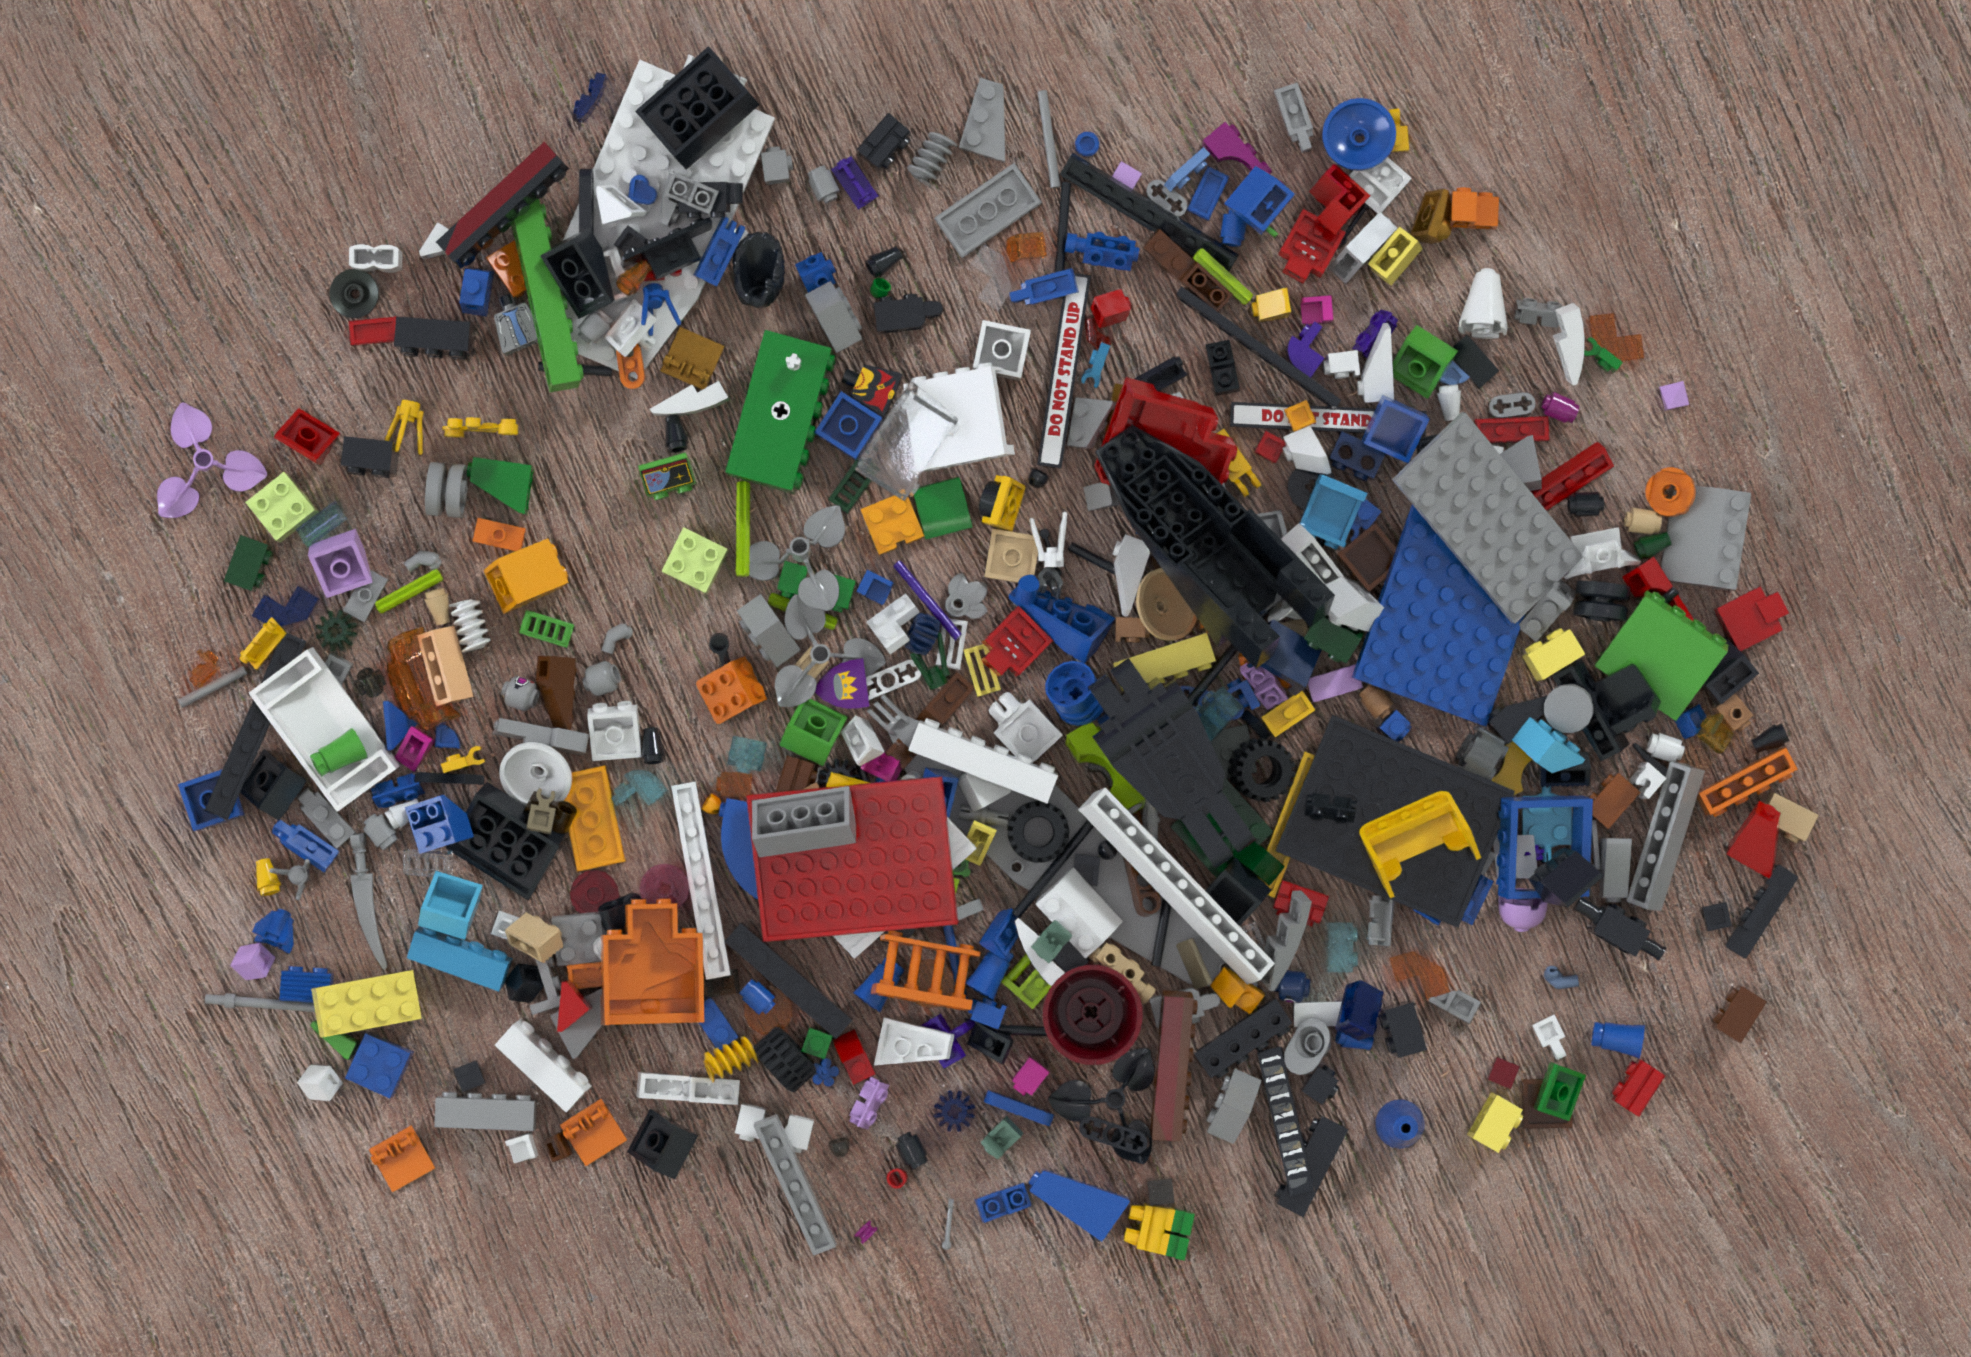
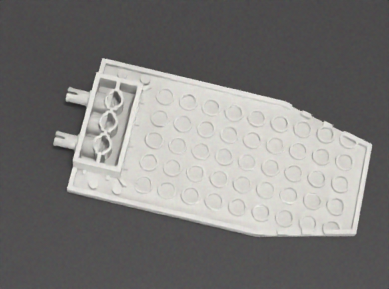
M688 54L684 67H686L693 59H695V57ZM639 60L593 168L594 236L602 247L603 252L616 248L614 243L627 225L648 240L657 237L661 239L668 236V233L673 229L686 228L690 226L691 222L698 219L687 218V214L681 213L676 224L672 223L670 228L663 224L661 213L662 196L669 173L673 174V172H676L697 182L743 183L744 194L775 118L756 109L753 110L686 170L635 112L675 75ZM734 74L742 85L745 86L747 79ZM636 175L645 176L649 180L650 186L656 189L658 193L655 203L651 205L637 204L646 211L645 216L619 223L602 224L596 194L597 186L614 185L628 197L631 179ZM672 198L671 201L679 204V201ZM579 204L563 240L579 233ZM730 204V213H725V217L729 218L725 228L733 220L739 204ZM702 214L703 219L711 218V214ZM711 218V230L692 238L701 258L721 218ZM700 261L682 268V275L675 277L669 274L665 276V280L640 281L639 262L633 264L626 269L635 296L608 304L601 309L615 321L633 298L643 305V288L650 283H658L662 285L663 290L669 291L672 304L682 322L692 306L698 301L706 281L693 275ZM567 301L568 309L565 310L566 317L572 321L573 333L570 334L572 341L577 343L578 354L619 371L616 349L604 337L596 344L592 341L588 344L578 335L580 332L578 326L588 315L578 319ZM665 301L660 308L653 309V316L657 319L654 323L652 335L656 338L654 346L646 340L652 348L646 351L641 347L644 370H646L678 326ZM632 349L631 352L627 355V357H632V356H633V354H634V350H633V349ZM635 372L629 374V376L635 379L638 377Z

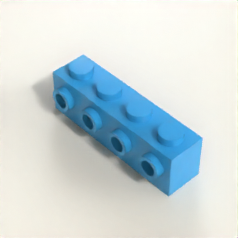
M421 926L414 933L407 959L498 992L505 984L513 958L508 957L501 950L492 951L484 948V945L479 942H467L461 940V938Z

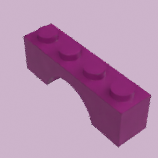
M1224 122L1202 141L1204 148L1217 163L1225 160H1234L1242 163L1250 172L1257 166L1269 174L1272 173V170L1264 161L1260 163L1254 156L1257 154L1254 148L1248 142L1244 144L1239 138L1241 134L1233 124L1228 125Z

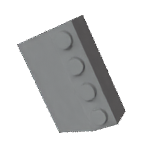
M1695 485L1696 496L1689 511L1683 515L1668 517L1666 532L1670 537L1672 545L1663 550L1661 569L1670 582L1730 592L1735 591L1738 582L1751 493ZM1673 486L1672 496L1677 493V490H1674L1675 486Z

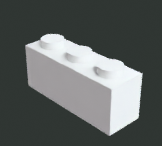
M1298 523L1281 538L1325 585L1339 577H1344L1316 539L1301 524Z

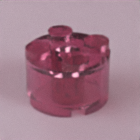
M659 864L651 867L644 874L640 883V896L642 899H646V904H656V899H671V904L677 903L678 910L685 905L690 896L687 874L680 867L673 864ZM663 881L666 885L670 884L672 887L669 889V895L659 891Z

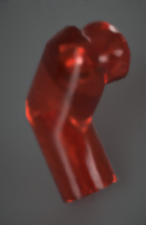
M1095 318L1085 319L1088 343L1098 350L1101 342L1108 345L1112 344L1109 336H1105L1098 331Z

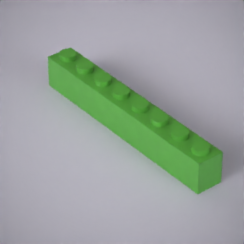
M536 199L524 215L518 216L512 221L511 226L549 392L578 388L584 375L582 365H577L576 356H578L577 343L571 339L570 333H573L572 321L566 317L565 310L568 309L567 299L564 295H561L558 284L540 256L550 249L549 241H552L550 227H546L544 218L547 217L544 203L540 204V200Z

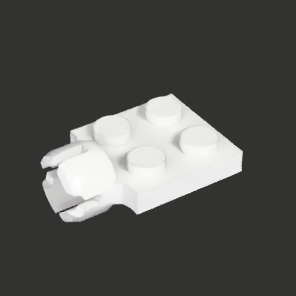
M1006 692L998 699L1006 707V710L997 701L988 709L989 714L999 725L993 733L1016 757L1018 753L1032 758L1031 763L1035 762L1063 736L1031 699L1025 703H1020L1011 693Z

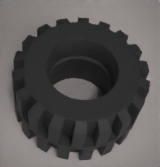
M1265 738L1249 739V743H1241V749H1235L1233 752L1236 755L1235 758H1230L1229 763L1233 764L1232 768H1228V773L1233 776L1230 778V781L1236 785L1235 789L1242 793V795L1259 802H1270V799H1279V794L1285 795L1288 792L1285 788L1292 786L1293 782L1290 779L1295 777L1296 774L1295 771H1292V767L1296 766L1295 762L1290 760L1292 757L1291 753L1286 751L1283 745ZM1268 756L1272 763V773L1265 782L1256 784L1252 778L1253 764L1260 757Z
M1042 801L1028 802L1019 807L1010 818L1008 825L1010 845L1021 858L1027 861L1044 863L1055 859L1064 851L1069 840L1070 829L1067 818L1060 809L1051 803ZM1035 817L1047 819L1053 827L1052 839L1049 843L1040 847L1029 844L1024 837L1026 823Z
M777 1026L754 1045L755 1053L761 1062L791 1092H796L817 1073L814 1064L805 1052H802L799 1045L783 1029Z

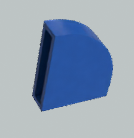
M727 798L726 803L721 802L719 817H723L721 828L723 855L735 880L746 892L758 899L747 801Z

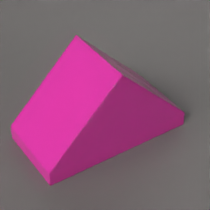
M411 726L395 756L396 760L415 772L434 745L435 739L417 727Z

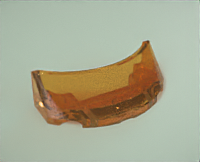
M419 627L402 632L388 641L387 649L391 654V661L386 663L390 686L399 706L409 719L415 718L419 722L420 728L428 731L460 718L461 715L449 704L436 707L417 635L425 633L424 627Z

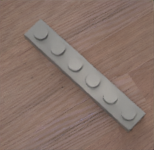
M775 1114L755 1122V1131L813 1256L835 1248L837 1242L778 1115Z

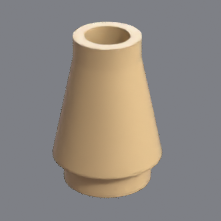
M439 588L425 592L426 599L424 600L436 625L451 622L448 593H445V589Z

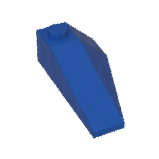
M1017 587L1008 596L1064 652L1084 664L1098 650L1116 619L1090 604L1084 607L1072 603L1073 599L1065 597L1064 600H1057L1047 590L1042 594L1038 592L1035 602L1030 605L1021 604L1016 600L1015 593Z

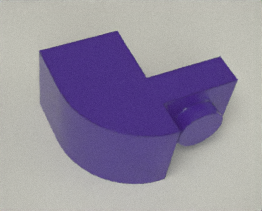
M1315 321L1312 326L1306 324L1298 335L1302 338L1301 341L1292 335L1286 349L1288 362L1310 378L1324 360V357L1309 347L1322 328Z

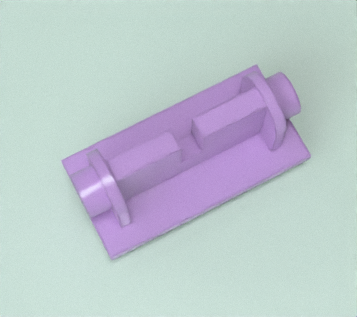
M874 1077L866 1080L859 1094L866 1101L863 1103L856 1100L849 1114L851 1116L849 1121L858 1127L869 1129L877 1118L876 1112L880 1104L887 1098V1090L890 1085L879 1082Z

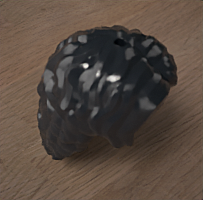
M767 232L749 233L746 238L739 242L733 254L734 289L743 305L766 308L778 298L785 283L783 250L779 240L775 239L773 235Z

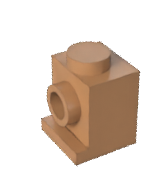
M1116 617L1115 643H1120L1121 638H1125V643H1140V638H1150V632L1144 627L1140 618Z

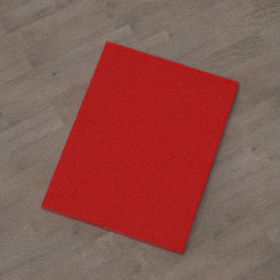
M943 776L749 794L746 796L763 942L958 925ZM845 786L850 787L856 821V843L766 857L758 856L752 841L753 800Z

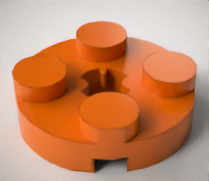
M1667 467L1661 469L1648 480L1645 495L1655 512L1666 517H1676L1689 511L1695 500L1696 488L1693 479L1683 470ZM1670 486H1675L1674 490H1677L1676 495L1672 496L1671 499H1667L1668 495H1665V489L1669 490Z

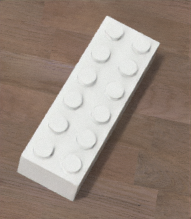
M926 718L925 722L919 721L909 751L1048 803L1058 777V773L1054 772V766L1043 762L1038 766L1031 763L1032 758L1020 753H1018L1017 757L1008 754L1009 749L996 744L994 748L985 745V740L972 736L970 740L963 737V732L955 728L949 727L948 731L939 728L940 723Z

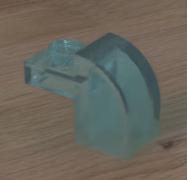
M634 770L624 775L630 783L628 785L622 783L612 792L615 795L611 799L616 806H620L638 792L646 804L651 806L669 790L654 773L645 770Z

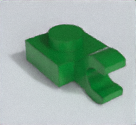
M1589 337L1586 340L1591 344L1592 349L1591 351L1584 349V356H1595L1594 358L1598 360L1597 365L1601 369L1614 373L1623 362L1607 349L1599 346L1595 339Z

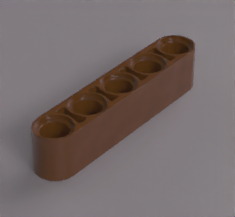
M1138 810L1132 816L1143 826L1141 813ZM1123 857L1135 910L1142 917L1152 916L1161 907L1160 895L1148 881L1146 887L1138 884L1137 877L1141 874ZM1144 899H1148L1152 902V911L1146 910L1144 908Z

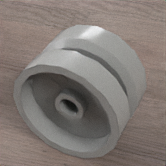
M430 463L425 490L426 515L440 516L445 507L448 517H463L468 491L466 465L452 464L447 476V467L444 463Z

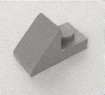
M1100 482L1083 487L1088 511L1120 505L1110 485Z

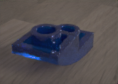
M596 72L595 79L591 78L589 82L588 92L591 93V96L581 94L580 100H576L573 114L577 115L578 122L584 123L597 107L606 87L608 79L606 74Z

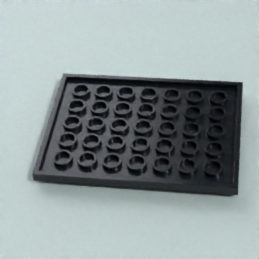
M1332 715L1275 851L1459 928L1500 829L1498 811H1501V798L1513 797L1515 791ZM1439 791L1449 792L1472 831L1481 858L1477 860L1469 846L1460 851L1449 850L1445 843L1400 862L1401 874L1395 880L1389 881L1395 896L1390 898L1377 875L1359 833L1361 827L1370 821ZM1313 793L1330 795V804H1334L1335 796L1352 798V801H1357L1354 822L1339 823L1332 819L1324 818L1317 820L1310 816H1304L1307 795H1312Z

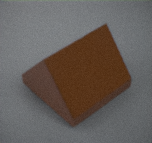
M562 1132L543 1140L553 1163L573 1154Z

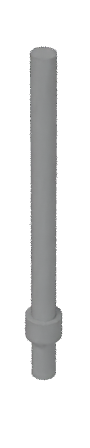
M232 993L205 995V1004L224 1005V1008L235 1009V1006L315 1012L314 1003L239 997Z

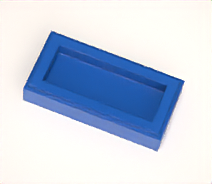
M1207 166L1186 211L1209 221L1230 176Z

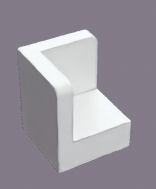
M310 1065L297 1084L310 1100L330 1101L343 1082L331 1066Z
M532 1132L505 1141L506 1146H509L514 1163L539 1156Z

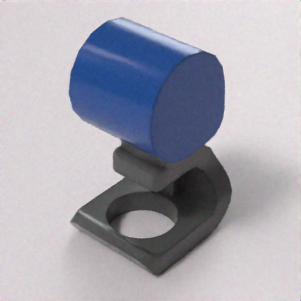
M1046 567L1038 574V578L1034 575L1021 577L1018 582L1015 598L1021 604H1033L1038 592L1041 594L1045 593L1048 585L1054 597L1058 600L1063 587V580L1056 569Z

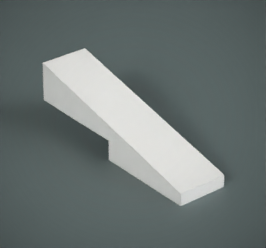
M638 1072L636 1096L648 1099L738 1105L740 1080L715 1078V1082L712 1083L709 1077Z

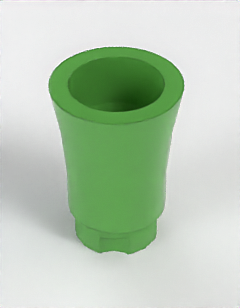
M350 728L331 743L318 749V752L310 755V759L321 777L329 772L333 773L342 767L368 758L366 750L353 728Z

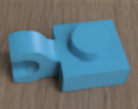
M1101 342L1099 350H1093L1089 364H1092L1093 367L1084 371L1081 383L1084 384L1088 377H1092L1095 380L1094 387L1097 388L1099 386L1101 372L1111 345Z

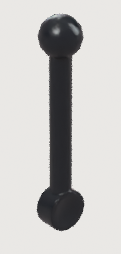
M1366 203L1363 204L1345 231L1346 233L1340 242L1341 245L1347 243V237L1364 212L1371 208Z
M1042 529L1040 536L1044 539L1046 547H1051L1048 538L1049 531ZM1053 567L1061 577L1062 571L1058 567Z

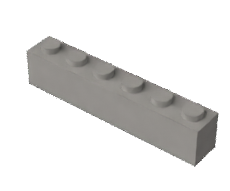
M1670 761L1665 776L1667 779L1663 783L1626 902L1647 910H1662L1705 770L1685 763Z

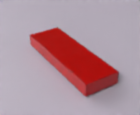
M1548 416L1474 420V424L1491 444L1516 443L1530 435H1533L1534 442L1549 441Z

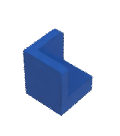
M867 570L856 592L884 605L894 583Z

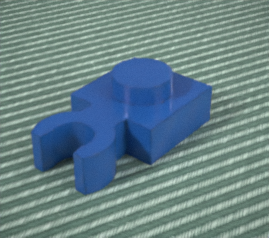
M1366 499L1361 503L1352 524L1351 530H1353L1354 535L1350 539L1351 542L1359 536L1360 527L1363 530H1367L1382 512Z

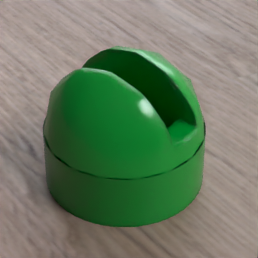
M875 278L870 287V293L876 299L886 297L891 290L890 283L883 278Z

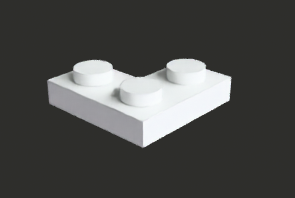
M905 593L866 623L889 654H892L910 640L900 626L920 612Z

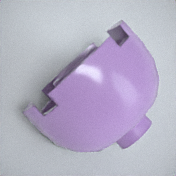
M1499 896L1498 910L1501 919L1507 925L1513 927L1518 932H1526L1543 921L1547 911V903L1543 902L1541 898L1506 899Z

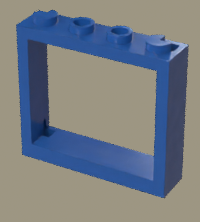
M1582 795L1501 798V811H1498L1500 829L1497 834L1498 842L1500 843L1499 854L1497 855L1499 875L1496 880L1498 896L1506 899L1541 898L1535 889L1515 890L1518 808L1573 807L1571 850L1577 851L1591 863L1592 798ZM1590 889L1587 890L1581 897H1589Z

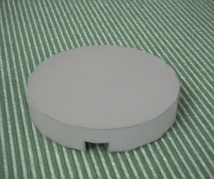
M1564 684L1555 687L1548 694L1544 703V714L1547 722L1554 729L1562 733H1574L1582 730L1589 724L1594 711L1590 694L1576 684Z

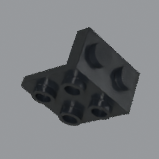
M1630 664L1597 681L1594 689L1614 716L1610 725L1614 735L1621 732L1627 733L1634 729L1636 724L1642 721L1645 723L1649 722L1657 715L1656 713L1661 701L1635 664Z

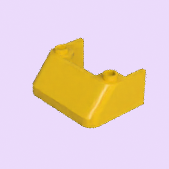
M1446 791L1433 793L1364 824L1359 831L1377 875L1390 898L1395 896L1389 881L1395 880L1401 874L1400 862L1445 843L1446 847L1453 851H1460L1469 846L1477 860L1481 858L1469 825L1451 794Z

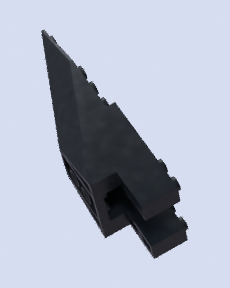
M1134 425L1129 426L1095 451L1127 520L1218 647L1229 640L1257 669L1274 656L1280 636L1260 615L1282 599L1310 627L1329 614L1335 594L1252 509L1247 511L1199 461Z

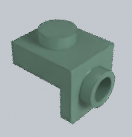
M1054 920L1038 936L1031 948L1040 958L1050 963L1062 947L1072 938V934L1058 921Z
M1006 1116L984 1137L981 1144L988 1154L998 1160L1024 1133Z

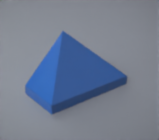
M383 701L387 750L393 751L403 742L411 726L415 727L418 723L391 701Z

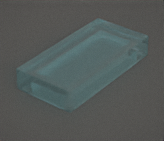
M334 501L299 526L296 531L303 543L310 547L347 520V517L340 505Z

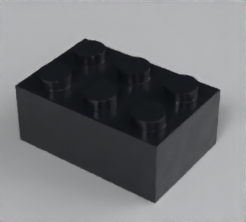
M396 317L394 347L400 353H403L404 356L418 357V353H425L429 358L442 359L443 355H449L455 360H467V356L474 357L476 327L471 322Z

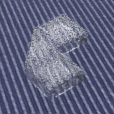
M983 244L972 261L971 266L991 279L978 299L999 312L1009 297V292H1012L1004 256Z

